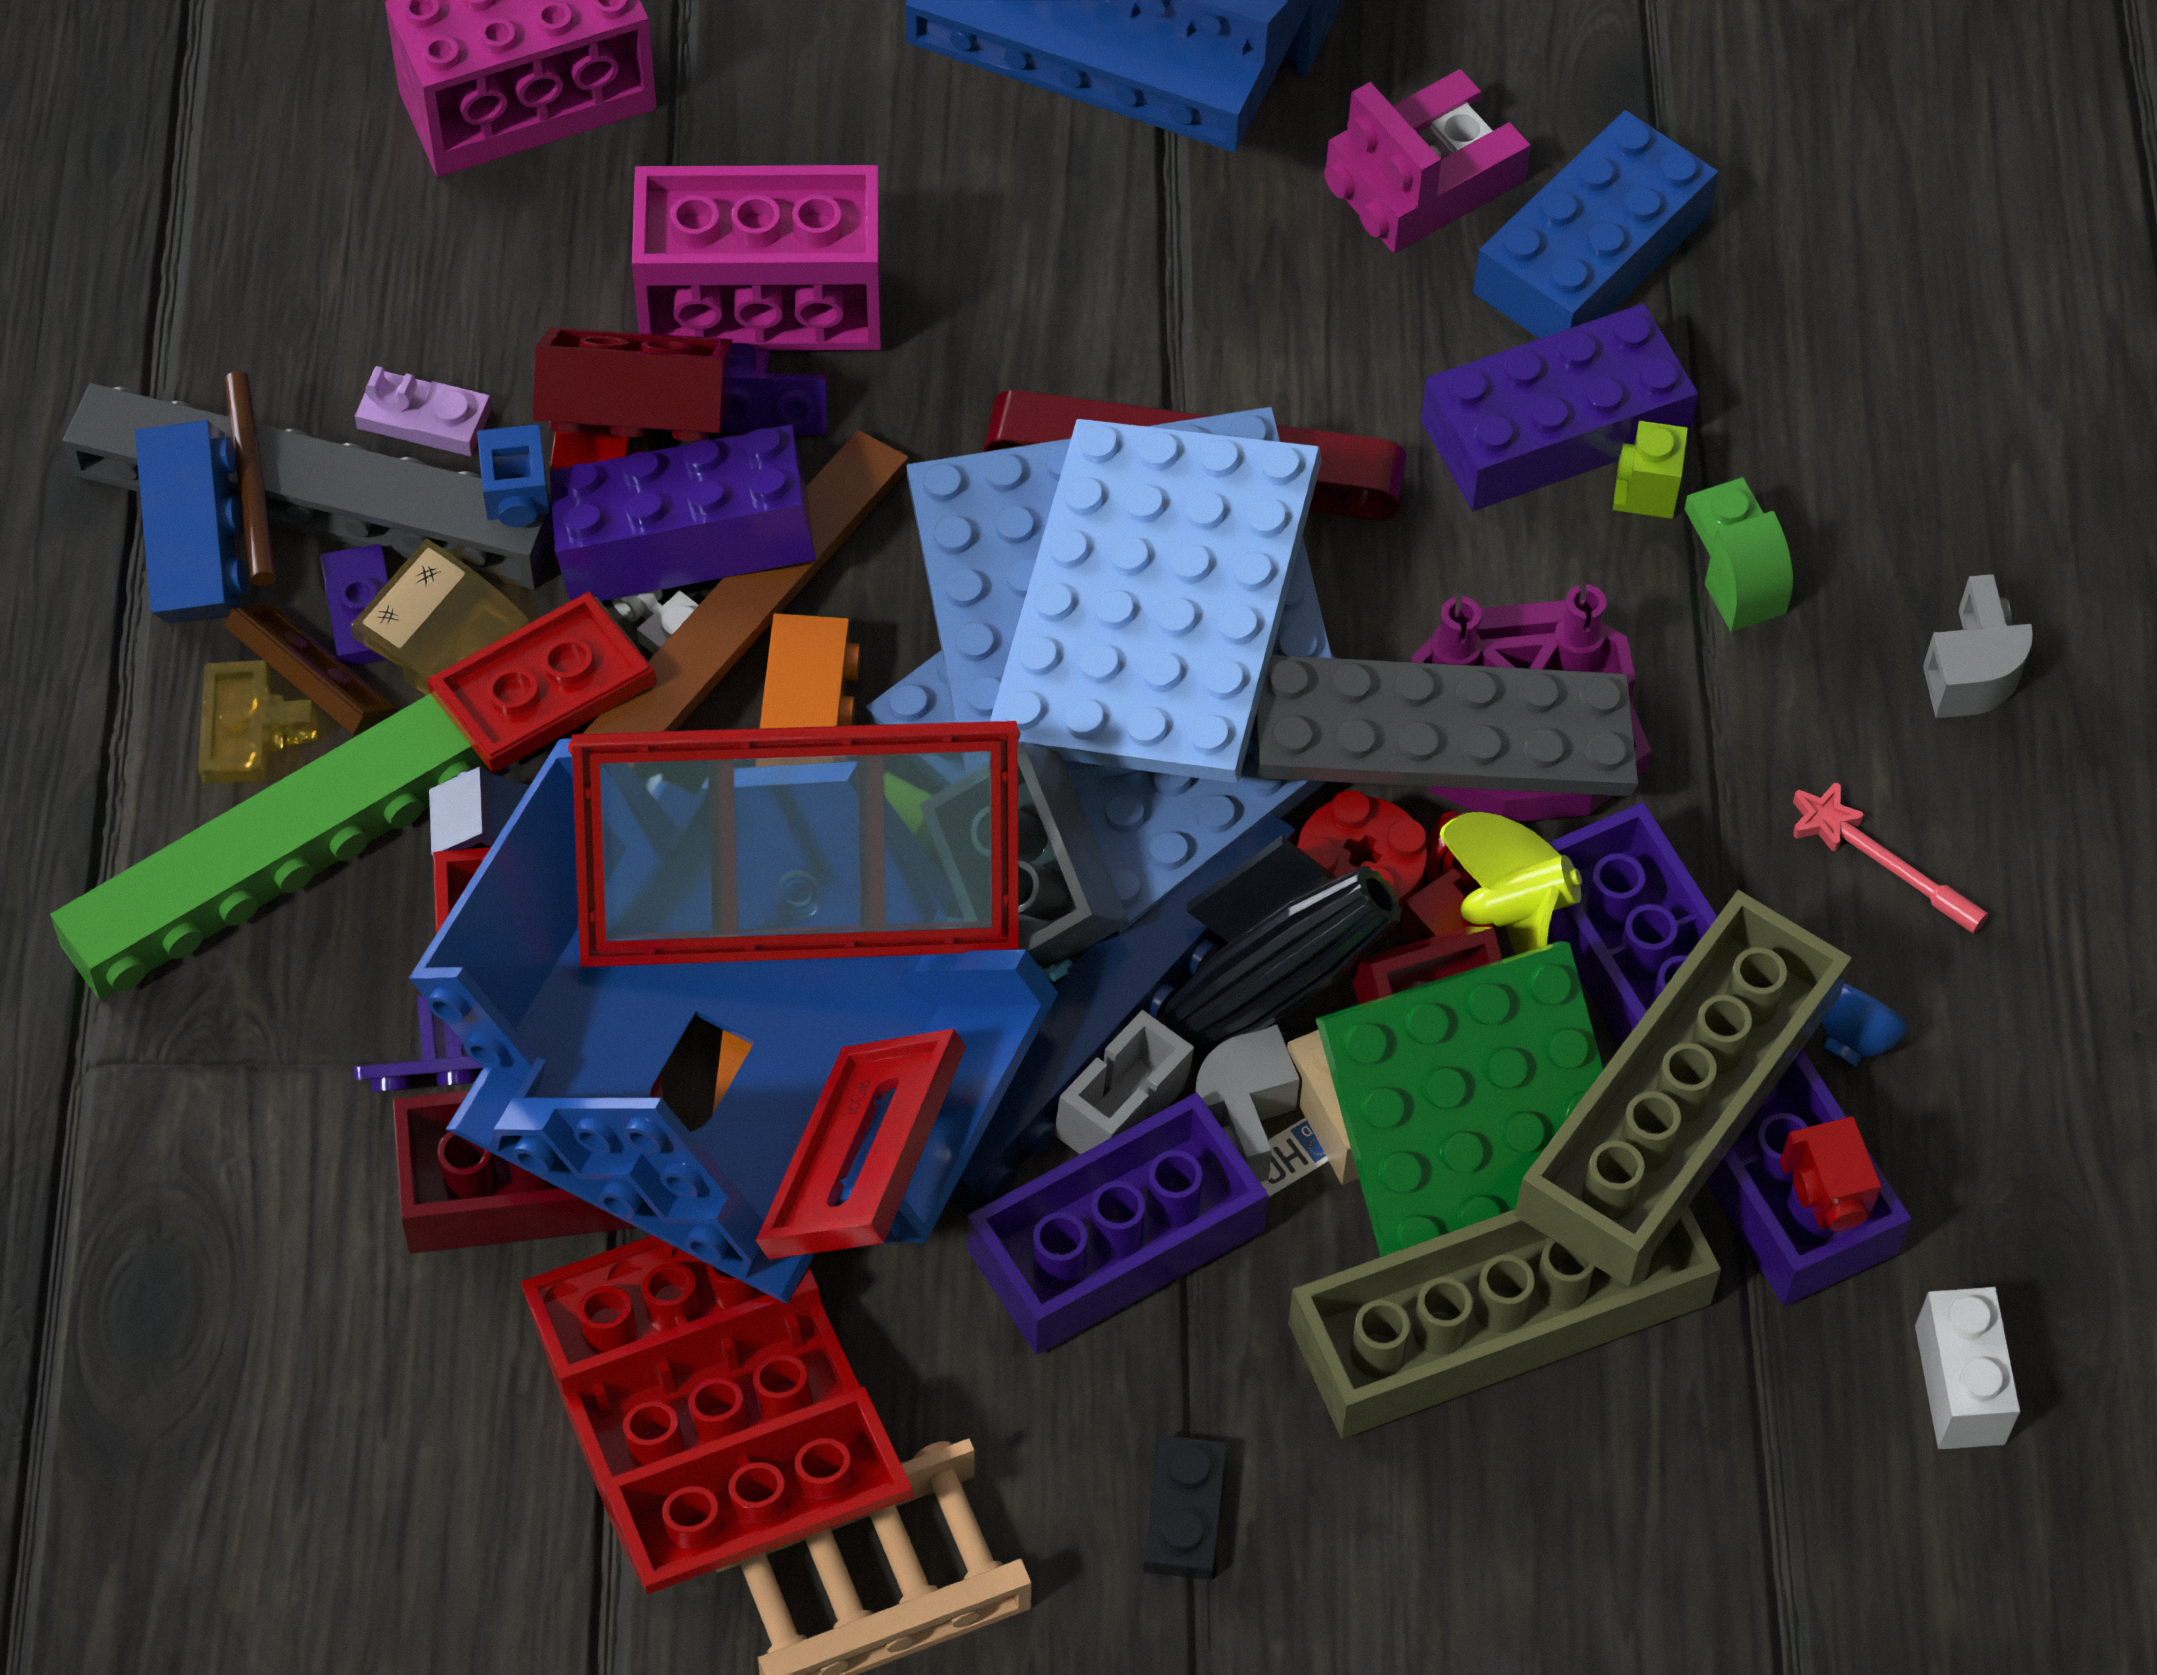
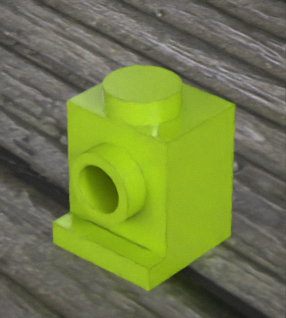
M1639 421L1634 445L1626 443L1622 445L1612 510L1673 519L1682 478L1687 427Z

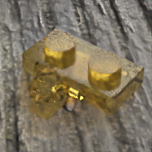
M264 660L208 663L204 665L198 774L202 784L266 780L267 751L282 750V743L291 745L317 741L318 717L313 707V702L311 700L284 701L283 695L270 694L271 672L267 662Z

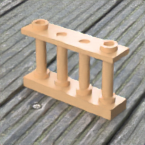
M970 1439L951 1444L948 1441L930 1444L918 1451L912 1460L901 1463L913 1489V1498L716 1569L717 1573L738 1565L742 1568L772 1644L768 1654L758 1657L760 1675H858L1031 1609V1581L1021 1558L1005 1565L1000 1561L993 1560L961 1485V1482L975 1478L974 1448ZM934 1492L968 1570L964 1580L941 1589L928 1584L896 1506ZM867 1517H871L903 1595L898 1605L874 1614L870 1610L863 1609L832 1533V1530ZM802 1541H806L838 1620L833 1627L834 1629L808 1639L805 1635H798L767 1558V1554Z

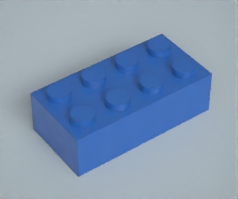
M1624 110L1479 249L1473 294L1539 339L1605 317L1710 215L1719 171L1627 110Z

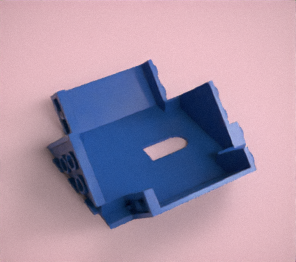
M572 738L559 739L409 977L410 981L427 999V1006L430 1011L445 1021L465 1044V1051L469 1057L483 1065L482 1071L446 1130L788 1304L815 1253L768 1259L756 1242V1238L841 1048L954 1028L966 1049L887 1237L882 1244H892L893 1242L925 1243L1058 995L1057 990L1026 949L977 950L960 954L580 967L572 755L568 751V744ZM857 760L734 767L738 928L860 924ZM600 763L606 933L712 929L708 775L697 794L669 780L658 781L653 791L650 792L628 763ZM884 795L885 923L945 921L951 903L955 898L953 888ZM697 1016L752 1044V1047L712 1117L703 1127L689 1132L662 1098L648 1097L693 1017ZM896 1088L886 1092L881 1100L875 1101L878 1108L848 1177L841 1179V1183L844 1186L835 1206L844 1203L851 1195Z

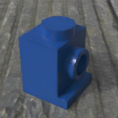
M539 424L477 431L487 520L499 519L506 526L523 527L534 522L537 515L550 514ZM530 453L528 455L494 458L496 456Z

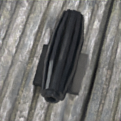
M1280 836L1187 903V913L1226 940L1228 944L1218 950L1166 1004L1167 1007L1164 1010L1167 1019L1164 1022V1026L1194 1047L1196 1056L1200 1057L1210 1054L1218 1045L1232 1037L1257 1032L1272 1026L1345 976L1401 920L1402 908L1399 907L1398 902L1400 901L1397 894L1391 889L1390 883L1384 880L1378 871L1371 870L1369 866L1359 867L1340 877H1336L1285 837Z

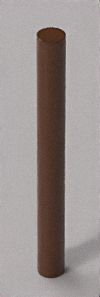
M233 371L225 376L224 381L232 441L236 456V471L251 582L254 585L267 586L275 582L276 572L250 381L247 373Z

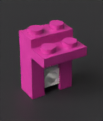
M1461 69L1394 105H1391L1371 82L1352 91L1347 130L1328 141L1327 162L1324 170L1328 187L1337 198H1344L1359 214L1366 231L1372 237H1379L1394 254L1517 187L1526 180L1530 143L1510 122L1494 131L1491 130L1469 106L1480 99L1481 90Z

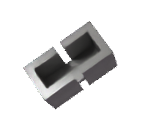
M1141 1010L1105 1048L1104 1061L1097 1057L1061 1094L1054 1136L1077 1153L1082 1154L1168 1108L1188 1086L1194 1047L1147 1012Z

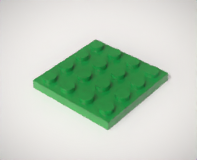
M1559 941L1316 1018L1380 1257L1516 1209L1522 1178L1603 1071L1569 942Z

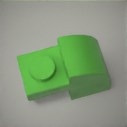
M1743 477L1687 495L1684 510L1711 556L1705 586L1730 632L1786 614L1793 589V570L1788 545L1774 511L1762 512Z

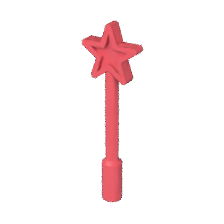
M1833 783L1822 797L1801 790L1796 791L1793 803L1803 814V817L1794 826L1793 837L1798 839L1819 834L1831 851L1838 850L1840 837H1842L1929 897L1933 907L1972 934L1977 933L1988 917L1986 911L1948 885L1939 886L1855 828L1862 823L1863 813L1840 804V784Z

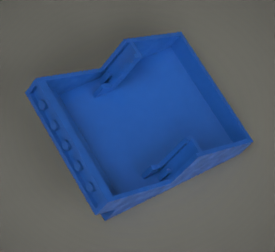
M907 0L905 4L906 43L1236 153L1283 59L1295 62L1296 72L1307 75L1344 0Z

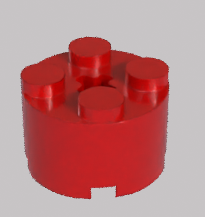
M1346 790L1338 793L1331 802L1315 811L1303 826L1298 841L1299 849L1336 877H1340L1363 866H1369L1371 870L1378 871L1381 877L1390 883L1393 892L1397 894L1400 901L1398 902L1399 907L1402 908V915L1404 901L1422 890L1427 858L1425 830L1420 823L1415 821L1397 805L1380 798L1365 796L1363 793L1355 790ZM1402 915L1400 916L1401 920L1384 936V940L1400 933Z

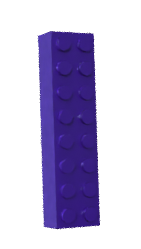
M1644 802L1548 842L1560 855H1566L1571 860L1574 868L1579 870L1582 878L1580 903L1553 911L1549 931L1556 942L1570 943L1579 979L1621 1046L1717 918V915ZM1803 1049L1706 1181L1783 1307L1898 1255L1912 1219L1869 1152L1868 1154L1881 1184V1189L1871 1217H1868L1862 1224L1840 1232L1831 1231L1829 1227L1820 1229L1812 1208H1804L1799 1202L1794 1187L1793 1172L1784 1174L1780 1165V1159L1789 1132L1847 1118Z

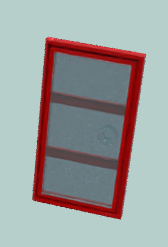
M1017 721L572 734V740L568 744V751L572 755L580 967L960 954L977 950L1019 949L1018 740L1020 739L1021 732L1017 727Z

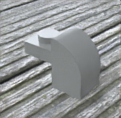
M1993 574L1969 576L1958 610L1963 630L1935 632L1932 635L1923 669L1935 718L1969 716L1989 712L2005 703L2018 686L2032 645L2031 624L2012 625L2009 601L2007 598H1999Z
M1277 1024L1257 1032L1232 1037L1218 1045L1202 1063L1196 1080L1195 1093L1197 1092L1260 1183L1269 1180L1272 1153L1260 1120L1295 1111L1299 1087L1298 1074Z

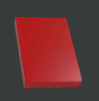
M590 591L426 679L432 697L493 774L657 684L654 668Z

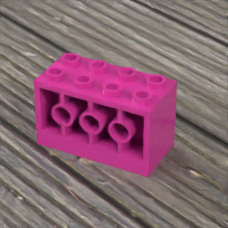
M640 0L385 1L399 93L436 177L657 109L649 18Z
M878 165L635 166L632 270L639 333L733 339V343H746L754 346L756 350L770 351L881 350V250Z

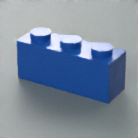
M209 420L135 429L151 613L167 623L229 616L232 608L240 607L239 596L245 595L247 592L245 566L242 559L236 558L234 535L241 533L242 520L236 498L230 497L228 474H234L236 471V456L231 438L229 436L225 437L224 432Z

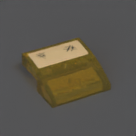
M426 538L351 623V632L353 639L403 669L404 682L428 695L430 692L426 681L427 678L529 624V619L482 576Z

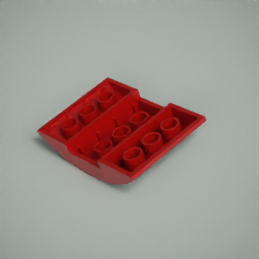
M651 1235L520 1281L547 1361L592 1478L623 1550L647 1595L914 1497L910 1482L865 1386L860 1388L821 1304L819 1287L809 1266L788 1304H785Z

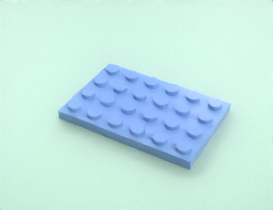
M1077 419L990 721L1016 720L1017 727L1021 732L1018 744L1026 742L1056 751L1066 761L1238 783L1322 462L1319 446Z

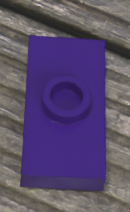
M381 544L320 554L338 659L346 666L402 657L400 648L363 624L364 619L390 591Z

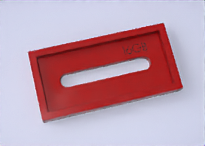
M954 1028L841 1048L756 1238V1242L768 1259L884 1243L966 1049ZM896 1088L851 1195L844 1203L835 1206L844 1186L841 1183V1179L848 1177L878 1108L875 1101L881 1100L886 1092Z

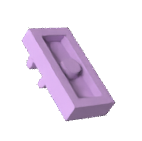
M376 366L355 414L357 429L472 456L478 442L477 431L483 430L491 412L490 396L487 394L432 381L431 383L418 380L413 375L407 373L405 376L386 372L382 367Z

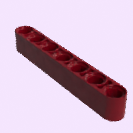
M1008 390L1000 392L994 397L983 452L1070 439L1077 419L1146 427L1209 416L1022 390ZM1276 425L1280 442L1319 446L1322 462L1309 508L1310 512L1369 520H1383L1397 514L1400 508L1407 460L1406 452L1401 446L1380 438Z

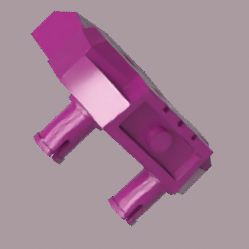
M1586 584L1583 600H1580L1581 588L1578 585L1568 592L1566 600L1480 608L1479 604L1473 599L1461 596L1460 610H1455V597L1448 599L1441 608V624L1433 636L1411 656L1410 662L1627 674L1637 778L1647 771L1651 748L1631 702L1636 676L1627 636L1602 623L1607 599L1599 588ZM1429 787V792L1471 811L1501 815L1515 822L1589 815L1613 797L1611 795Z

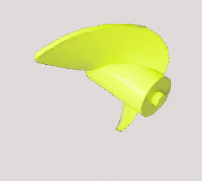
M1485 812L1465 813L1450 820L1441 828L1440 836L1443 842L1465 870L1482 886L1469 894L1463 901L1460 909L1462 917L1473 924H1495L1498 928L1506 926L1515 955L1546 946L1552 912L1580 903L1581 901L1580 885L1582 884V878L1579 870L1574 868L1571 860L1566 855H1560L1534 831L1501 815Z

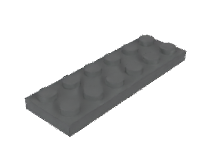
M1271 655L1252 728L1255 778L1632 796L1638 785L1627 674Z

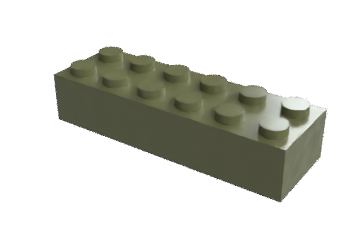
M1737 890L1522 1178L1515 1216L1627 1287H1630L1841 995L1852 957L1747 894Z
M1689 1206L1630 1287H1627L1516 1217V1209L1294 1288L1292 1290L1288 1324L1341 1439L1710 1305L1721 1268Z

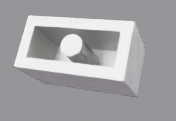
M1996 1288L1930 1291L1926 1296L1915 1329L1938 1450L2005 1445L2020 1413Z

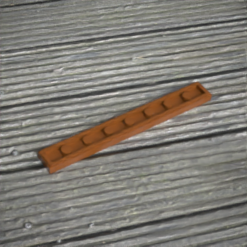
M857 430L807 485L816 560L724 577L648 661L655 670L657 684L599 715L583 734L676 731L771 625L773 614H780L907 472L909 457ZM631 762L628 764L638 774L648 762Z

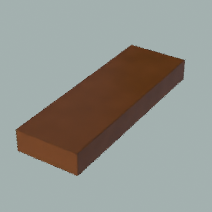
M273 604L232 608L224 627L351 734H361L399 712L397 707Z

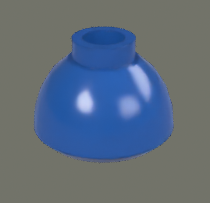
M1844 983L1840 997L1822 1021L1826 1036L1828 1037L1822 1049L1840 1061L1856 1068L1862 1057L1878 1056L1891 1050L1904 1038L1909 1029L1906 1020L1898 1013L1866 993Z

